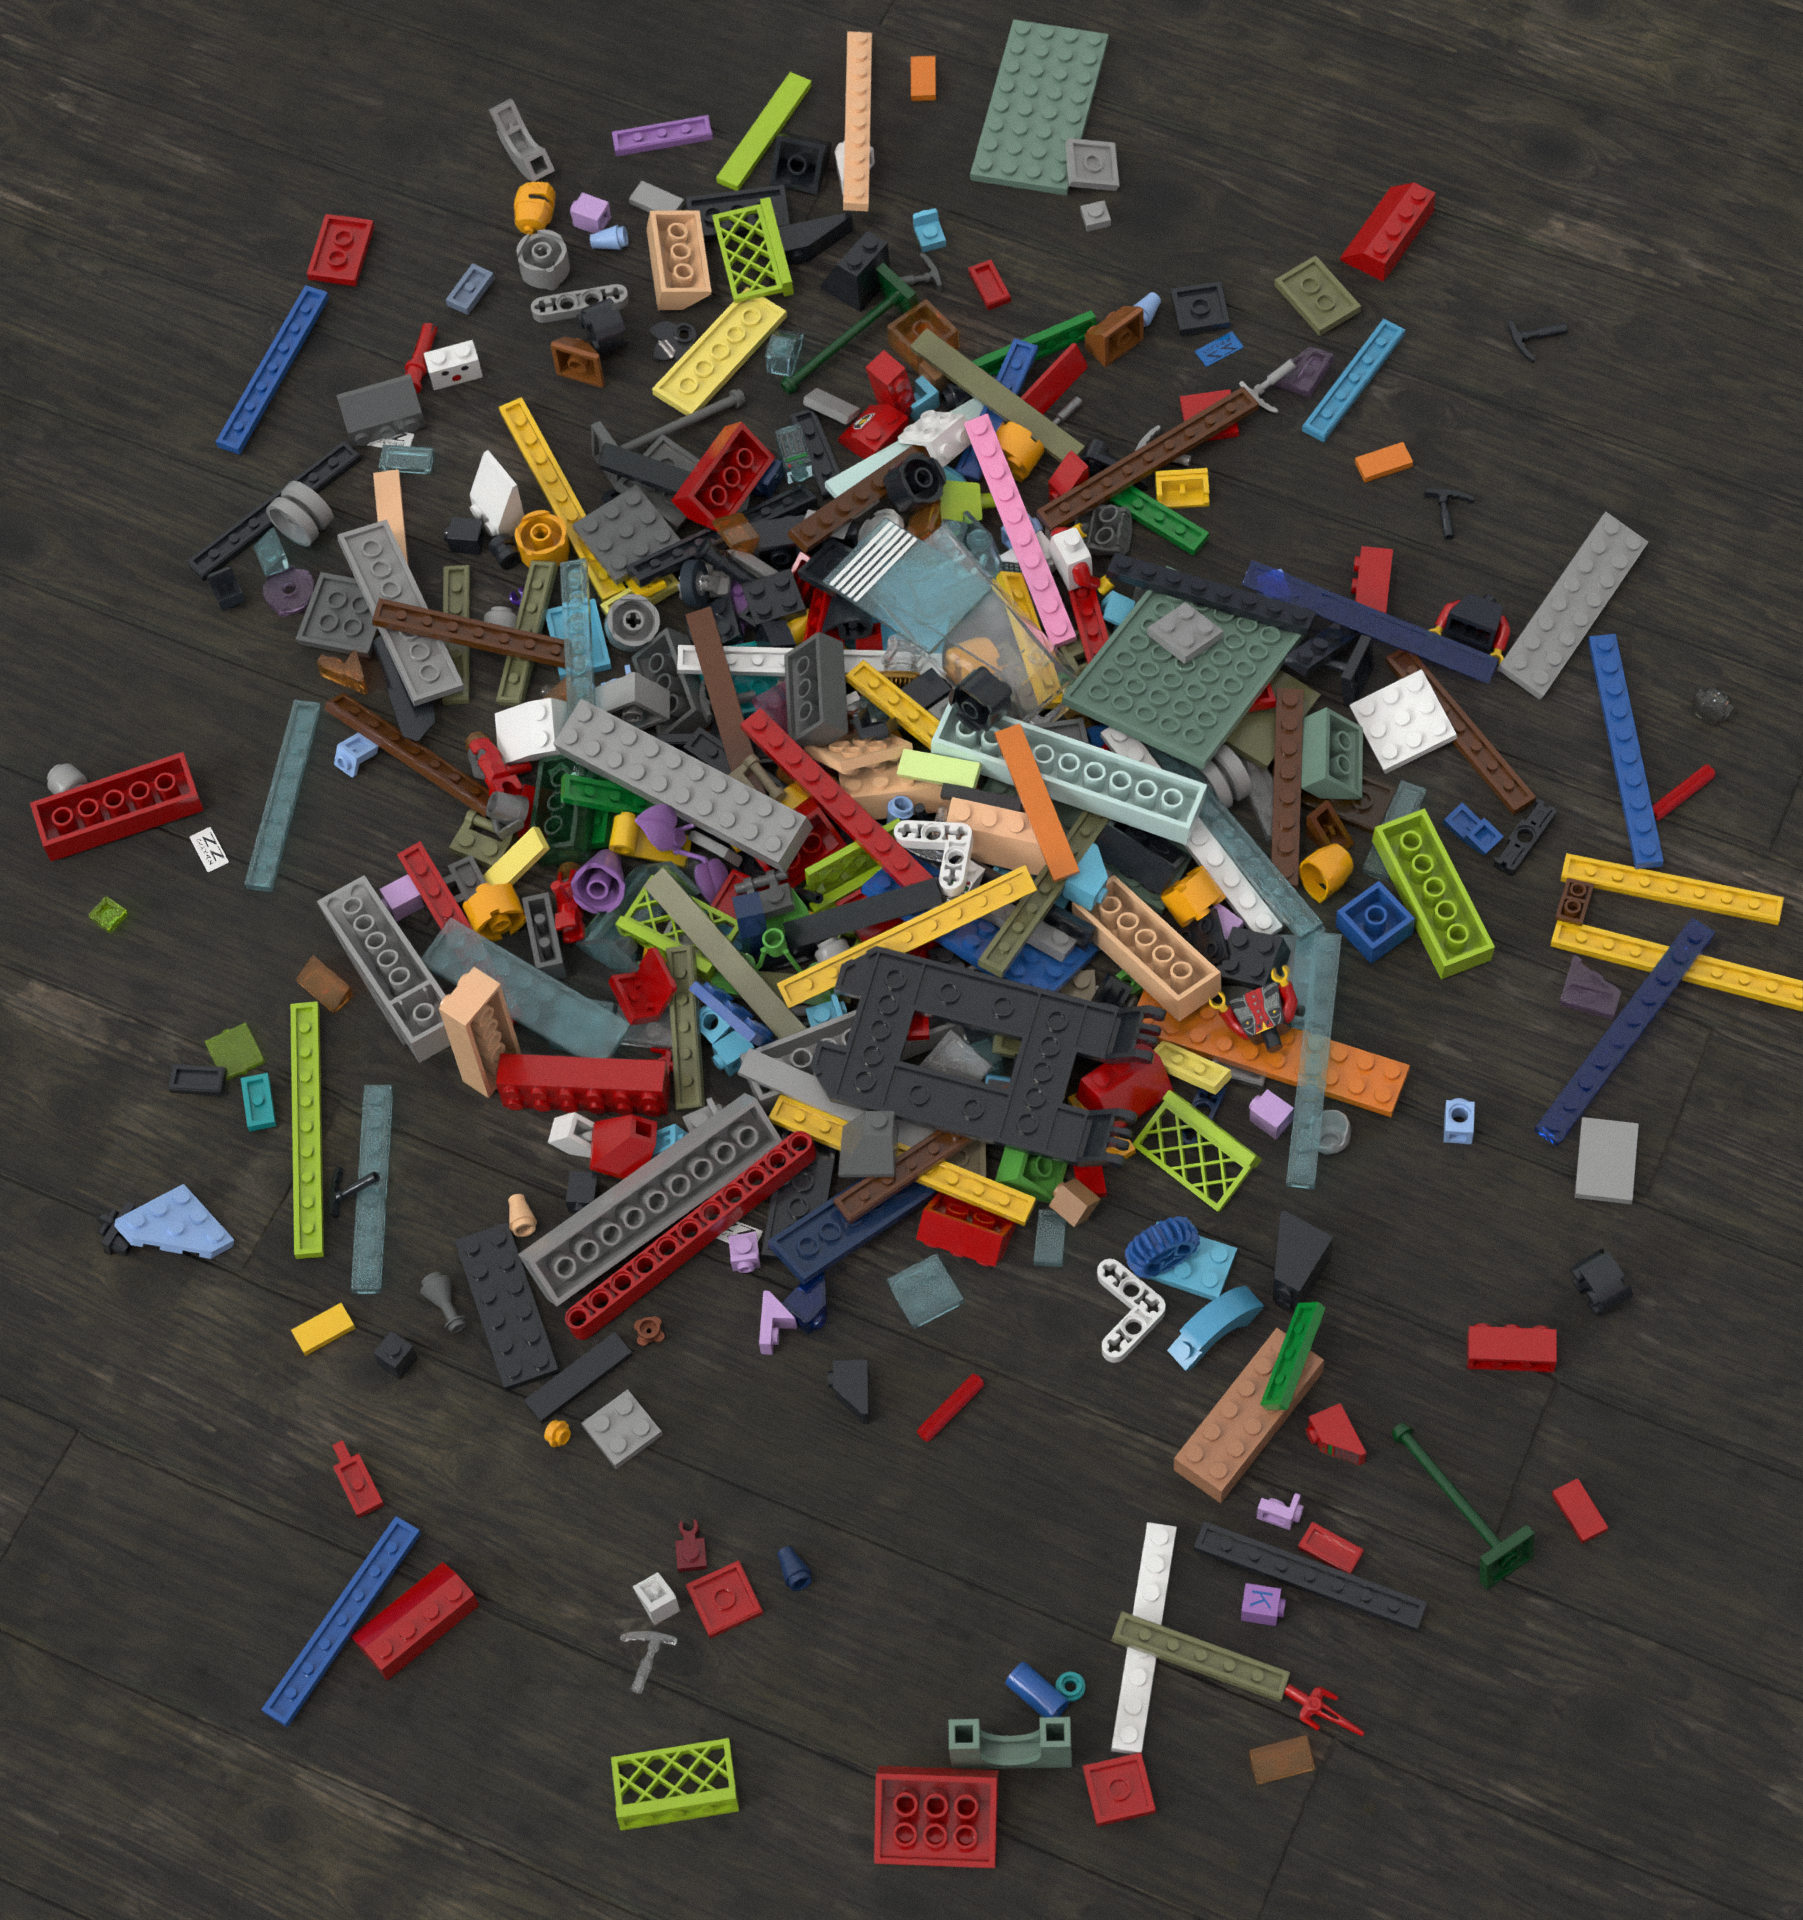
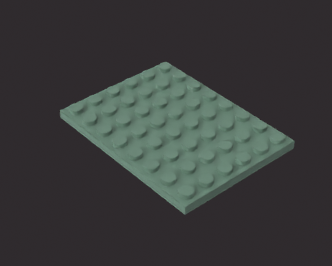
M1147 590L1063 695L1062 705L1204 770L1283 666L1286 655L1295 650L1305 636ZM1184 602H1187L1223 630V638L1186 664L1147 635L1149 626Z

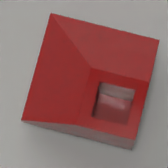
M633 1114L594 1122L589 1169L625 1179L651 1160L656 1145L657 1122Z

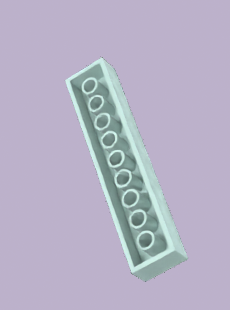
M948 703L932 738L931 754L979 762L982 766L981 775L1015 786L994 733L1020 723L1051 799L1187 845L1205 801L1207 784L1005 715L988 731L985 732L984 729H981L979 732H976L966 727L957 718L955 713L958 710L954 704L950 706V703Z

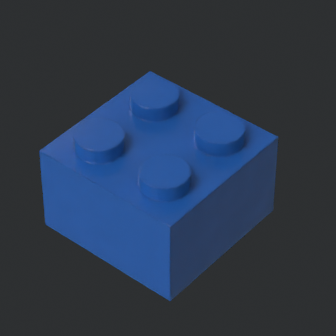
M1380 881L1337 911L1336 927L1370 964L1411 936L1414 931L1415 918Z

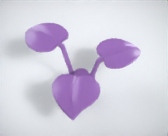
M667 804L654 805L643 811L635 819V822L643 829L649 841L658 851L673 850L674 855L680 854L702 862L695 867V880L700 892L711 905L729 876L725 865L717 858L708 861L705 856L681 850L686 842L684 831L696 826L690 823L683 827L675 828L677 815Z

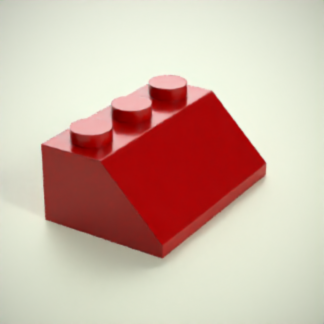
M810 797L793 810L805 815L813 828L787 869L789 878L780 881V885L789 883L791 888H794L806 879V868L847 846L820 807ZM754 857L765 873L772 869L778 870Z
M1137 1044L1135 1049L1153 1052L1155 1056L1152 1064L1140 1062L1104 1063L1080 1080L1075 1098L1087 1110L1122 1108L1137 1113V1118H1139L1164 1101L1163 1097L1169 1090L1174 1092L1161 1057L1151 1047L1145 1044ZM1116 1121L1114 1123V1126L1120 1128H1124L1127 1125H1129L1122 1121Z
M938 1192L923 1209L916 1240L924 1242L926 1246L931 1248L948 1250L956 1257L974 1259L982 1266L995 1267L1003 1258L1017 1223Z

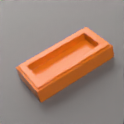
M935 56L911 57V101L936 100Z
M1403 442L1355 458V464L1364 483L1413 467V461Z

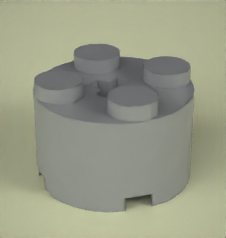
M538 230L537 234L531 236L527 234L520 240L517 246V258L523 281L536 288H546L548 290L558 288L570 271L567 247L563 238L551 230Z
M629 594L619 598L610 607L604 622L605 633L610 644L626 652L639 651L655 637L660 625L659 613L656 607L644 596ZM630 618L636 624L635 628H631L630 624H627Z

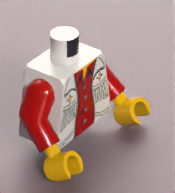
M1081 523L1073 527H1057L1051 531L1048 553L1069 591L1082 586L1093 590L1097 589L1102 595H1105L1115 587L1110 582L1111 579L1106 578V574L1100 579L1093 576L1092 558L1083 541L1087 534L1083 533L1081 529L1083 525Z

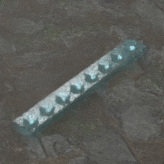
M585 558L560 563L568 718L580 699L596 706L588 563Z
M294 700L244 882L246 889L265 892L273 891L319 719L320 703Z
M364 1085L358 1180L373 1171L378 1173L380 1180L357 1193L351 1278L352 1294L381 1293L393 1098L392 1085Z

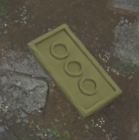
M1279 670L1270 681L1275 698L1277 688L1304 690L1303 718L1308 715L1321 695L1282 670ZM1275 708L1247 712L1224 742V745L1265 771L1274 760Z

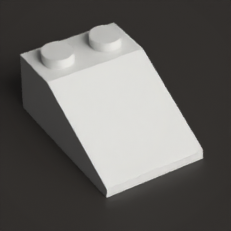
M487 450L483 453L470 492L472 503L470 510L476 519L481 518L483 520L484 527L491 537L500 534H509L512 537L515 535L516 526H519L521 519L524 517L518 487Z
M546 698L526 702L495 713L497 747L502 754L503 762L512 765L563 756L553 745V742L568 720L567 702Z

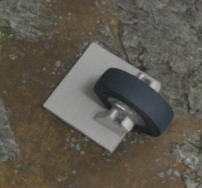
M703 559L688 560L682 565L679 577L680 583L677 584L680 592L679 598L683 599L688 607L704 606L708 598L722 597L730 593L732 578L722 571L715 572L712 569L713 566Z

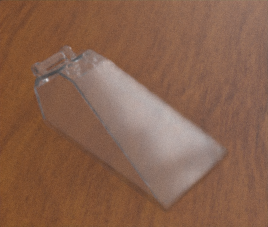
M946 524L942 525L890 567L867 591L953 688L973 670L984 666L1001 682L1008 683L1012 688L1013 693L1010 695L1012 706L1005 716L1025 723L1030 721L1031 724L1054 722L1071 709L1062 705L1061 702L1043 718L1037 714L1060 694H1065L1078 676L1064 655Z

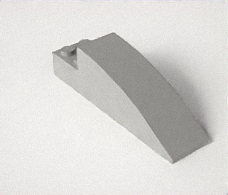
M365 875L318 900L317 903L401 1043L408 1045L419 1063L449 1047L451 1044L439 1011L440 1003L446 995Z

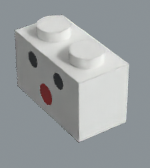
M473 340L424 353L434 390L482 378Z

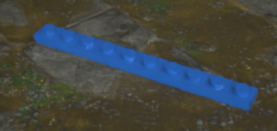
M1616 634L1589 636L1588 644L1635 869L1662 867L1664 860Z

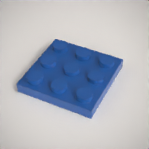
M695 981L689 988L693 994L748 1042L761 1047L775 1041L772 1038L774 1033L763 1023L760 1024L756 1020H751L754 1015L745 1007H740L735 1002L732 1003L734 998L724 989H719L715 985L712 986L708 982L702 984L698 981Z

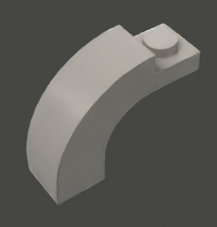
M512 99L489 109L498 129L496 132L503 146L520 172L528 180L534 182L555 171L545 148L538 146L527 131Z

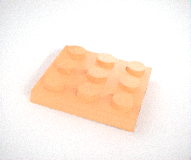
M853 733L842 736L832 744L804 746V751L815 761L827 765V767L839 771L841 774H851L856 772L857 768H874L879 766L880 762L900 761L903 749L913 750L912 743L891 733V737L875 741L874 737L860 740L859 735Z

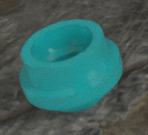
M1066 1672L1058 1677L1056 1690L1066 1697L1069 1702H1074L1083 1696L1085 1681L1078 1673ZM1067 1684H1074L1076 1689L1068 1692L1065 1689Z

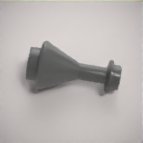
M439 1271L427 1275L421 1282L423 1285L420 1290L421 1295L442 1309L448 1320L445 1324L446 1330L452 1334L462 1331L466 1327L465 1316H458L451 1303V1277L443 1275Z

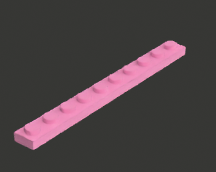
M988 413L964 422L966 432L1052 649L1076 641V634Z

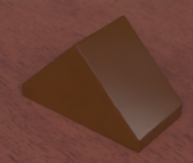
M1325 800L1307 816L1305 835L1319 848L1337 843L1347 850L1354 844L1329 800Z

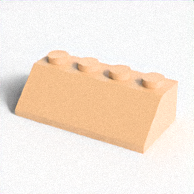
M650 211L647 237L658 310H683L711 295L700 211Z
M952 797L946 822L964 823L970 826L974 838L971 853L973 859L983 864L1010 870L1027 865L1030 874L1038 876L1046 863L1026 813ZM960 834V837L956 839L961 840L962 836H965V834Z

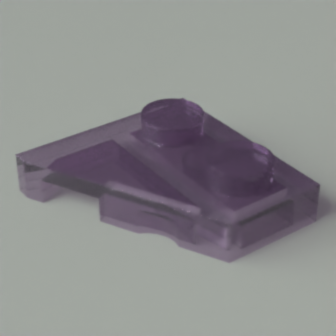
M1310 346L1302 351L1299 356L1291 358L1296 368L1273 386L1310 398L1333 363V354Z
M1573 955L1559 1006L1613 1020L1621 991L1611 983H1607L1597 971L1594 970L1592 972L1581 963V958Z

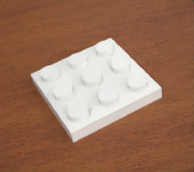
M1422 669L1350 704V708L1359 726L1363 727V733L1385 774L1457 739V734Z

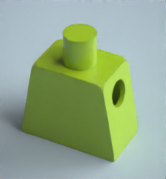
M946 480L942 491L944 493L936 501L938 530H946L982 520V509L996 507L991 493H980L979 483Z

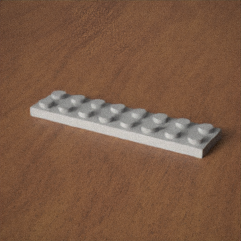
M1605 512L1497 667V670L1540 700L1648 544V541Z
M387 519L338 534V542L372 616H374L379 598L428 609ZM377 626L414 706L464 690L463 682L443 641Z

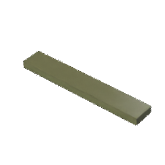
M531 560L515 629L537 634L542 633L558 569L556 562ZM507 656L496 698L498 705L517 706L524 703L534 661Z
M469 565L443 566L444 613L470 618L471 569ZM443 641L464 685L463 691L442 697L443 705L469 704L470 647Z
M690 944L666 948L667 968L675 979L677 991L669 1005L675 1104L678 1111L705 1107L699 1000L689 990L691 985L697 981L695 946Z
M1123 1611L1120 1613L1111 1640L1112 1642L1277 1702L1282 1700L1290 1672Z

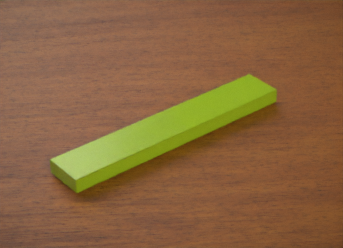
M792 72L788 74L717 175V183L735 191L740 190L812 87L811 80Z

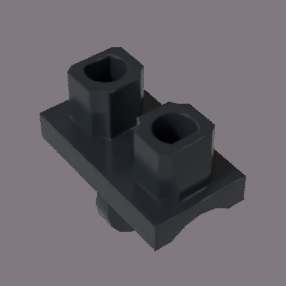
M127 1201L120 1213L112 1209L108 1216L105 1214L98 1215L96 1220L102 1225L98 1233L101 1236H105L101 1242L105 1247L103 1250L105 1253L112 1255L113 1252L125 1256L129 1254L133 1245L125 1239L114 1225L115 1219L136 1209L135 1204Z

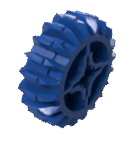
M1176 1216L1175 1218H1168L1165 1221H1159L1157 1224L1151 1225L1150 1228L1142 1230L1140 1235L1135 1236L1134 1240L1129 1242L1128 1247L1124 1251L1129 1268L1138 1277H1156L1160 1273L1165 1274L1168 1270L1174 1269L1177 1265L1182 1264L1185 1259L1190 1258L1191 1254L1196 1252L1200 1244V1237L1195 1225L1187 1217Z

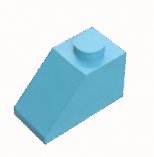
M1092 843L1078 863L1080 873L1066 880L1063 892L1065 898L1089 911H1092L1097 903L1102 904L1109 891L1106 889L1108 876L1098 845Z

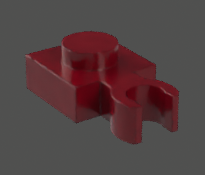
M693 1519L694 1528L691 1531L684 1530L683 1521L679 1523V1530L684 1540L675 1541L678 1572L708 1569L705 1539H696L699 1533L696 1519Z

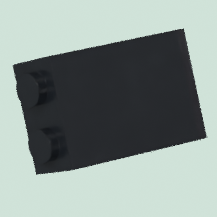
M867 231L833 268L820 285L821 289L861 312L881 290L876 268L882 263L890 268L888 242Z
M1285 1210L1280 1214L1273 1300L1281 1309L1295 1312L1297 1304L1305 1302L1331 1260L1333 1236Z

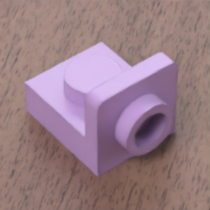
M756 1232L728 1236L733 1271L748 1273L754 1271L755 1268L761 1267Z
M1294 1494L1290 1508L1286 1507L1280 1500L1261 1498L1257 1519L1290 1530L1293 1521L1299 1522L1304 1506L1300 1505L1301 1495Z

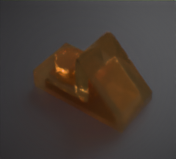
M356 649L352 651L345 663L336 657L320 656L316 663L322 677L361 694H367L368 689Z

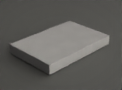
M1582 1117L1575 1198L1632 1204L1639 1123Z

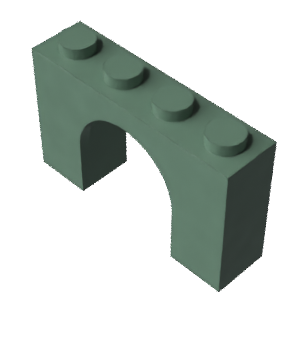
M1070 1717L1040 1718L1039 1730L1017 1736H1000L986 1733L980 1729L979 1719H949L951 1767L958 1769L1072 1767Z

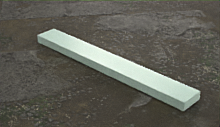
M973 398L950 412L964 414L966 420L969 421L980 416L984 405ZM898 440L827 480L825 488L836 498L912 445L902 444Z

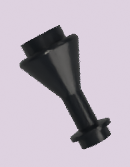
M991 374L990 376L996 380V376ZM946 383L945 389L940 391L942 402L947 410L961 406L972 397L955 383Z

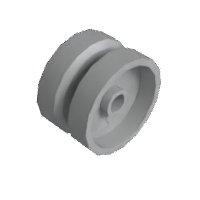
M291 481L282 490V497L275 498L267 507L266 512L272 523L286 537L299 545L307 547L318 537V530H324L333 521L334 516L327 503L315 491L301 482Z
M1224 744L1204 770L1191 764L1187 765L1190 779L1207 784L1204 803L1215 813L1219 814L1232 806L1233 800L1240 801L1252 793L1251 780L1245 767L1235 753Z

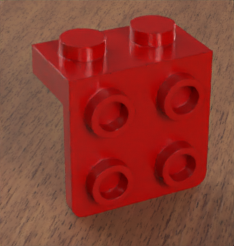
M656 947L648 949L635 972L612 975L608 981L630 1026L657 1022L677 991L676 981L671 976L664 958Z

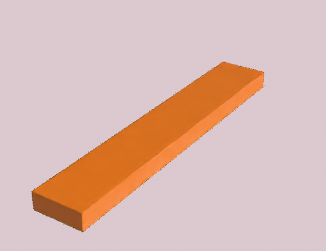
M1019 723L995 732L994 736L1053 883L1079 874L1080 870L1021 724Z

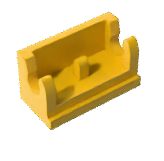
M1207 468L1155 471L1156 499L1161 504L1170 509L1209 506Z

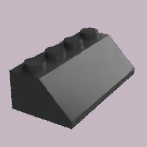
M668 627L633 655L631 659L636 673H640L643 677L658 683L670 691V719L655 725L657 733L693 734L698 727L705 729L716 718L713 710H710L712 718L711 722L707 723L701 711L699 703L701 680L698 674H677L678 645H691L688 635Z
M818 631L784 655L788 735L800 747L832 744L848 733L843 642Z

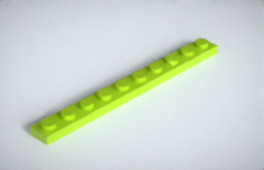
M318 1001L290 1004L294 1255L296 1259L324 1257L320 1007Z

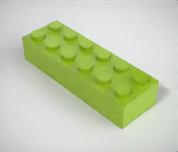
M1425 808L1375 827L1372 842L1405 908L1415 918L1414 926L1441 980L1491 961L1495 946Z

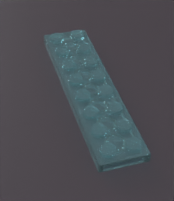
M451 917L421 958L429 970L456 986L460 978L465 973L468 974L473 967L485 973L501 984L511 1019L575 1057L611 1058L632 1028L627 1021Z

